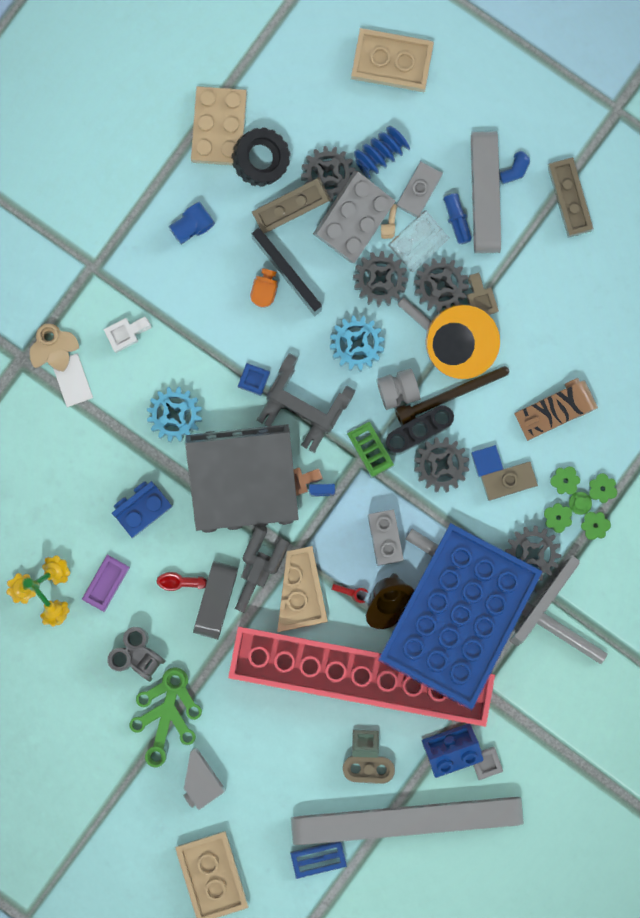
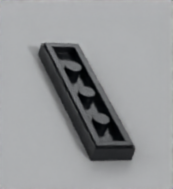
M257 228L251 233L254 242L311 313L316 316L322 311V304L263 231Z

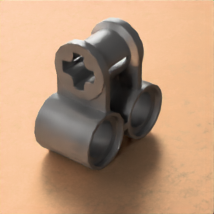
M132 627L123 636V641L127 648L113 649L108 655L107 662L111 669L115 671H124L132 667L136 673L151 682L153 673L166 660L146 647L149 636L143 628ZM134 631L142 634L143 641L139 646H134L130 643L129 637ZM118 652L124 653L127 657V662L123 667L117 666L114 662V656ZM152 660V662H151V664L148 666V668L145 669L146 666L149 664V662Z

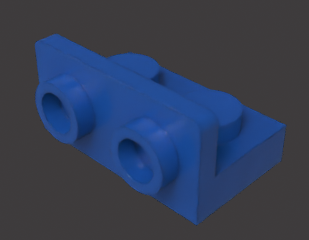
M144 481L134 489L136 494L128 500L126 497L122 498L113 506L116 510L112 512V515L120 522L131 538L137 536L173 507L152 481L150 483Z
M469 723L421 740L435 778L483 762L479 742Z

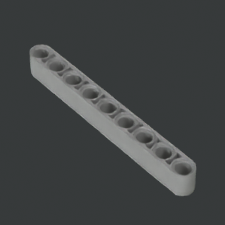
M521 797L291 817L293 845L524 824Z

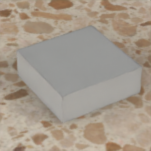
M494 746L482 750L483 762L473 765L478 780L503 772Z

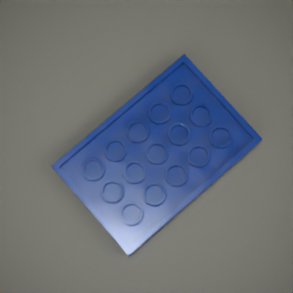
M450 523L378 661L472 710L543 571Z

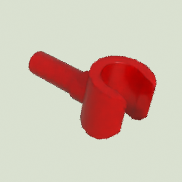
M333 584L331 589L351 596L357 603H365V601L357 599L359 591L368 593L364 588L351 589Z

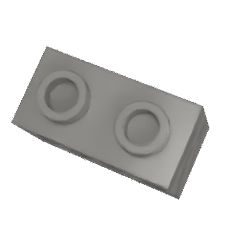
M394 509L368 514L377 566L402 562L404 559Z

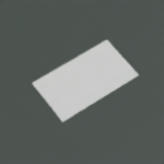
M78 353L69 356V364L65 371L61 372L54 369L66 407L93 398Z

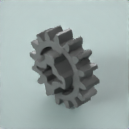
M324 146L322 153L314 149V157L306 156L308 164H302V170L307 173L301 174V180L307 181L305 184L313 181L311 176L313 169L318 177H320L325 188L334 187V189H326L331 199L330 202H333V197L339 195L351 177L350 175L356 170L355 168H349L353 160L352 158L345 160V151L339 155L337 154V147H334L332 152H328L327 146ZM324 159H332L331 161H322ZM341 166L344 168L345 171L344 179L339 174ZM330 170L333 171V177H324V171L326 173L330 172Z
M384 251L380 252L379 257H376L371 252L370 260L363 257L361 258L363 266L356 265L355 267L359 274L353 275V280L359 281V283L354 285V290L362 291L359 295L360 299L365 296L368 297V305L374 300L377 307L381 306L382 301H385L387 306H390L391 298L398 301L400 299L398 292L405 293L406 288L401 284L408 283V278L402 277L407 272V269L399 268L402 260L399 259L394 262V254L392 253L386 258L384 257ZM382 263V264H386L387 266H386V267H379V266H377L376 264ZM365 271L370 277V281L366 285L363 280ZM395 273L397 275L396 287L391 282V277ZM376 275H378L379 277H382L383 275H384V276L386 275L385 281H384L385 283H383V282H381V281L378 282V283H375V281H376ZM375 291L384 292L385 295H376L373 293Z
M442 257L440 263H437L435 258H433L431 266L426 263L422 265L424 272L417 271L416 276L420 280H414L413 285L419 287V289L414 294L415 296H422L419 301L420 305L425 302L428 303V311L432 307H436L437 313H440L444 307L446 309L451 307L452 304L453 306L460 305L458 299L465 300L466 295L462 291H467L469 285L463 284V282L468 279V276H461L460 273L463 267L460 266L456 269L454 267V260L450 264H446L445 257ZM435 270H443V272L439 274L431 273ZM452 274L457 280L458 288L452 283ZM441 281H444L445 286L441 290H438L437 285ZM424 283L430 288V297L425 291ZM446 296L451 298L447 301H438L439 298Z
M438 437L434 438L433 445L426 441L424 443L426 450L419 448L417 451L421 458L414 459V462L419 464V467L415 468L414 472H421L418 481H427L425 488L428 489L433 485L436 493L440 487H443L445 493L449 492L450 485L455 489L458 488L457 480L464 482L466 479L462 472L469 471V468L464 466V463L468 462L469 458L462 457L465 449L458 450L456 448L458 445L457 441L450 445L448 437L444 439L443 443H440ZM438 448L446 449V451L442 454L436 455L435 453L431 452L432 450ZM447 455L448 458L446 459L445 466L448 469L443 468L435 475L438 466L435 461L440 462ZM453 455H455L458 460V469L455 466H453ZM425 461L430 464V475L426 473ZM447 475L452 478L446 482L437 481L441 476Z
M537 526L533 527L532 532H529L527 527H523L524 534L521 535L517 531L514 532L517 539L515 541L508 540L512 545V549H505V552L516 557V548L520 544L523 552L522 557L519 559L523 561L529 554L527 550L529 547L536 549L543 545L537 553L539 556L537 560L530 558L525 561L528 564H536L543 571L539 578L541 581L543 580V573L546 572L548 575H552L551 566L558 568L559 565L554 560L555 558H561V554L555 553V549L561 546L560 544L552 543L556 537L555 535L546 536L548 529L544 528L540 533ZM538 536L543 540L539 543H530L526 537ZM549 547L551 554L547 563L544 560V551Z

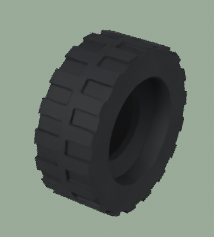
M264 127L261 129L255 128L245 133L234 145L232 165L236 170V174L245 183L248 182L252 186L259 185V187L267 184L270 185L281 178L287 171V166L290 164V151H288L287 142L282 139L281 135L275 133L276 131L268 130ZM263 145L271 151L273 160L267 169H257L251 164L249 153L254 146Z

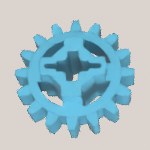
M352 316L350 323L345 319L342 320V328L337 325L334 327L338 334L330 336V339L335 341L334 344L330 345V350H336L333 359L341 358L339 366L342 367L347 363L349 364V371H352L353 367L357 366L359 372H361L365 364L368 368H372V359L377 362L380 360L376 353H383L384 348L379 346V344L383 343L385 339L378 337L381 333V328L374 330L375 322L373 320L367 324L365 323V316H362L360 321H356V317ZM351 328H362L360 331L351 332L349 330ZM370 334L374 340V349L368 344L367 339ZM363 336L361 343L362 348L357 346L355 349L351 351L353 345L352 339L354 341H357L358 339H361V337ZM340 339H343L347 346L344 353L340 348ZM363 355L365 357L361 360L352 359L354 356Z
M167 387V394L164 395L158 391L159 399L151 398L150 401L154 407L147 408V412L152 414V417L147 418V422L155 424L151 430L153 432L159 430L158 437L160 439L167 435L168 442L172 443L174 437H177L178 441L182 442V436L191 435L189 432L191 429L199 430L195 422L202 421V417L197 416V413L201 412L202 408L194 406L198 399L195 397L190 400L191 392L189 390L182 394L181 387H177L176 392H172L171 388ZM178 398L184 400V402L180 404L172 403L170 399ZM163 405V416L158 419L159 408ZM168 406L176 412L181 411L178 414L181 424L174 418L168 419L171 416ZM191 410V420L187 425L185 422L186 414ZM176 426L180 431H169L164 428Z

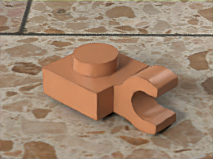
M300 467L293 469L296 496L308 492L307 484L323 479L320 469L302 474Z

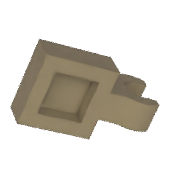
M479 273L469 275L468 281L473 293L466 295L468 304L483 310L488 315L498 313L499 310L492 288H483Z

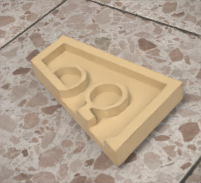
M312 546L287 551L277 632L328 622Z

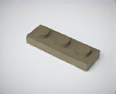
M573 157L548 164L547 167L568 238L592 232L593 225Z
M320 177L252 211V214L259 228L265 234L331 199Z

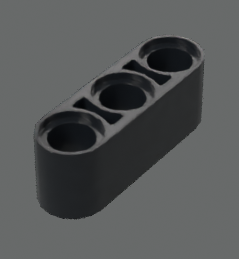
M438 406L395 429L386 438L385 446L387 451L392 455L403 454L447 430L454 421L453 411L447 406ZM439 412L445 413L449 418L448 423L445 425L438 424L435 420V415ZM417 424L423 425L426 428V435L423 437L415 436L412 431L413 426ZM392 437H401L404 441V447L394 449L390 444Z

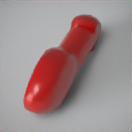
M176 572L163 573L156 580L157 585L167 591H176L181 587L204 589L207 584V580L204 577H182Z

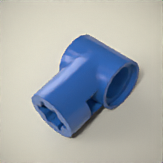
M198 202L189 207L182 214L183 217L168 227L182 245L195 234L200 236L210 230L215 225V222L201 202Z

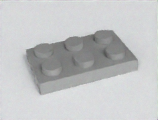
M354 171L313 234L350 263H355L395 203V200L360 172Z

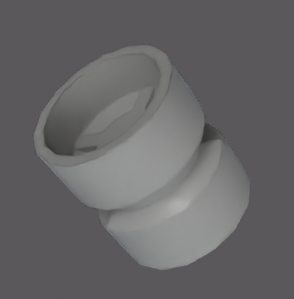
M411 368L397 372L396 377L387 375L377 378L378 389L386 410L399 407L402 401L408 404L421 399Z

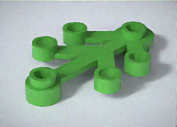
M174 667L168 669L162 677V683L147 692H140L136 697V703L140 707H147L151 704L152 699L167 692L163 704L141 717L133 718L129 724L133 732L139 733L145 729L146 725L160 717L154 745L145 754L146 763L151 767H160L166 761L167 755L164 745L170 721L173 722L179 732L180 741L184 745H191L196 739L194 731L187 727L175 707L178 695L187 708L186 715L189 719L196 720L202 714L201 707L194 703L186 689L188 676L181 668ZM177 675L180 678L178 685L171 683L172 676ZM145 694L148 696L149 701L147 704L140 703L139 698L141 695ZM191 707L198 708L199 714L196 717L190 715L189 710ZM135 720L142 722L141 729L137 730L133 727ZM186 732L191 733L193 736L192 741H184L183 734ZM157 751L161 754L159 761L152 759L153 752Z

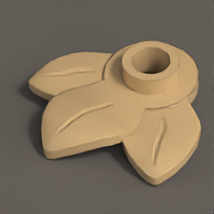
M48 323L42 325L37 330V341L31 346L29 354L34 368H39L48 362L51 367L63 372L69 364L68 352L79 349V344L72 333L60 331L56 325ZM47 333L54 334L51 341L45 340Z

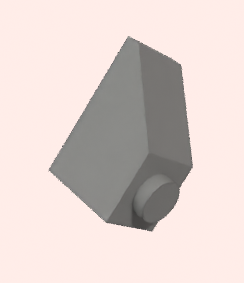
M196 747L190 752L184 790L187 793L184 794V798L192 808L196 806L200 810L224 793L226 789Z

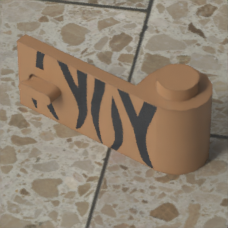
M579 378L571 380L564 384L566 389L514 413L527 441L598 408L585 380L581 382Z

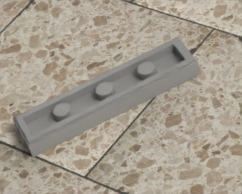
M571 556L564 563L509 641L512 644L519 646L524 642L580 564V560Z

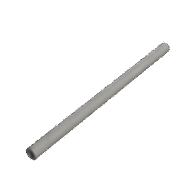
M411 529L406 537L407 541L432 557L439 546L414 529ZM527 602L521 614L527 616L533 605ZM544 613L537 622L538 625L599 664H602L608 653Z

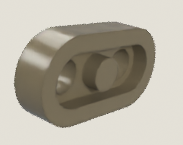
M350 756L343 764V773L352 782L384 784L393 778L395 768L391 760L386 757ZM355 763L361 767L358 773L351 771V766ZM379 765L386 767V772L382 775L376 771Z

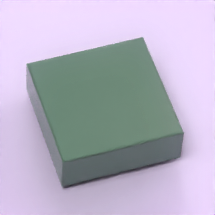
M353 730L352 757L378 758L379 731Z

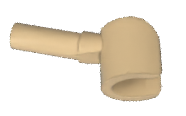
M393 204L390 209L388 224H381L382 239H390L395 236L396 204Z

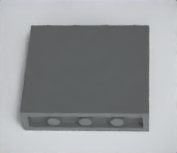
M289 424L186 435L185 447L196 531L202 530V532L210 533L219 528L237 530L248 525L264 527L268 523L276 522L286 525L299 520Z

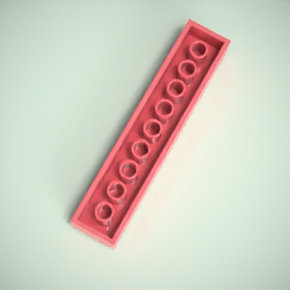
M238 627L228 678L486 727L495 675L490 674L473 709L470 710L378 661L381 653Z

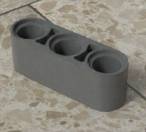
M213 561L193 633L219 639L238 573V567Z

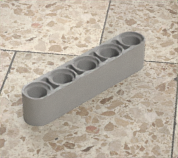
M497 131L471 132L474 253H500L501 220Z

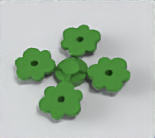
M573 467L558 468L555 472L556 475L551 478L550 483L553 487L557 488L559 494L566 492L572 496L569 500V507H562L560 503H556L553 508L545 509L544 517L547 519L545 525L548 528L553 527L556 533H562L565 527L571 526L572 520L570 517L573 511L578 515L585 514V522L581 524V529L585 531L587 539L604 538L606 536L605 531L611 528V523L608 519H604L605 515L602 512L596 514L589 512L592 506L591 499H599L601 503H606L608 499L615 498L617 496V490L614 487L616 481L609 479L606 474L601 473L597 475L596 480L593 479L589 482L591 489L588 495L584 492H576L580 478L576 476V470Z

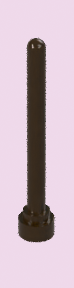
M506 366L500 367L412 407L410 405H401L394 408L400 425L403 426L416 419V415L507 376L510 370Z

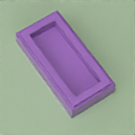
M107 555L82 600L105 612L130 567Z

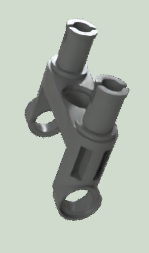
M289 353L279 369L278 377L266 396L268 401L256 420L263 424L268 416L264 424L267 427L272 426L280 409L286 408L311 423L312 427L303 443H301V446L307 449L313 440L309 451L315 453L324 435L332 431L356 390L346 386L342 394L339 392L327 414L321 412L284 391L295 372L294 368L298 361V357Z

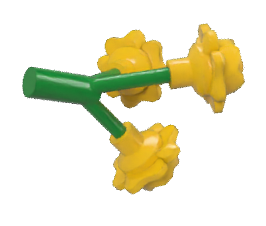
M55 555L53 558H45V564L42 565L45 571L43 576L33 580L29 574L22 576L20 573H17L13 579L7 581V585L10 588L6 590V593L12 597L14 603L21 601L22 604H27L29 599L37 594L44 603L45 608L44 612L40 615L41 619H43L42 623L43 625L49 624L52 627L61 625L70 611L67 602H60L58 600L54 602L48 601L39 589L40 584L45 580H52L54 585L68 581L67 576L70 575L67 562L60 559L58 555Z

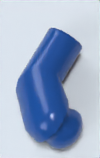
M518 151L515 153L512 168L499 172L502 185L524 177L530 164V158L525 152Z

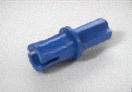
M454 193L445 196L443 201L450 218L448 223L452 224L457 243L466 244L472 240L466 222L468 216L463 212L459 194Z

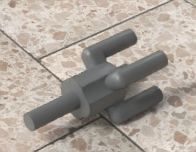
M255 528L242 557L246 565L241 578L247 580L235 609L243 613L256 585L264 588L269 575L277 573L290 545L289 542L279 538L271 557L259 552L267 533L258 528Z

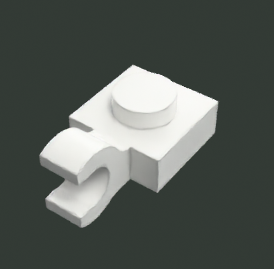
M146 317L132 324L125 318L103 330L114 352L118 353L139 342L136 334L143 333L152 327Z

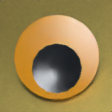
M455 305L441 311L430 323L426 333V351L430 361L440 372L452 378L470 379L481 375L494 363L500 348V335L494 320L486 312L470 305Z

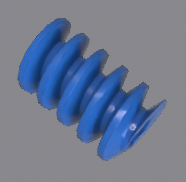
M388 126L386 133L380 132L378 134V139H370V145L363 144L362 151L359 149L354 151L355 162L364 176L370 180V170L378 174V164L386 168V158L395 162L393 153L403 156L401 148L405 147L410 151V147L404 136L397 129Z

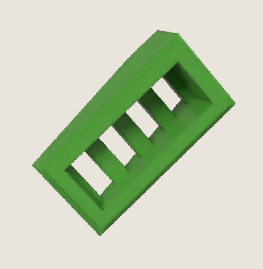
M370 422L347 433L371 478L394 467V463ZM369 431L370 436L360 441H357L355 438ZM374 440V445L362 450V445ZM378 448L380 453L367 459L366 454ZM383 457L385 462L375 467L371 466V463Z

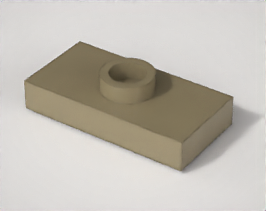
M530 461L481 476L488 501L538 486Z

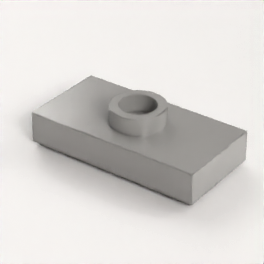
M420 162L398 201L397 207L419 218L443 173Z

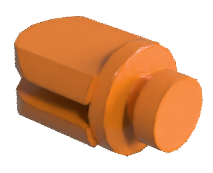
M262 268L261 273L263 276H256L254 279L250 297L255 305L267 307L275 299L278 281L272 280V278L276 277L277 272Z

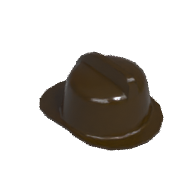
M395 573L389 578L380 580L373 589V600L365 615L366 622L375 629H386L394 626L401 618L415 590L405 584Z

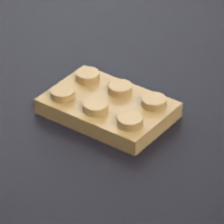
M360 28L351 79L425 92L434 41Z
M196 87L191 163L232 165L233 147L244 135L247 90Z
M226 831L175 847L196 918H218L249 907Z

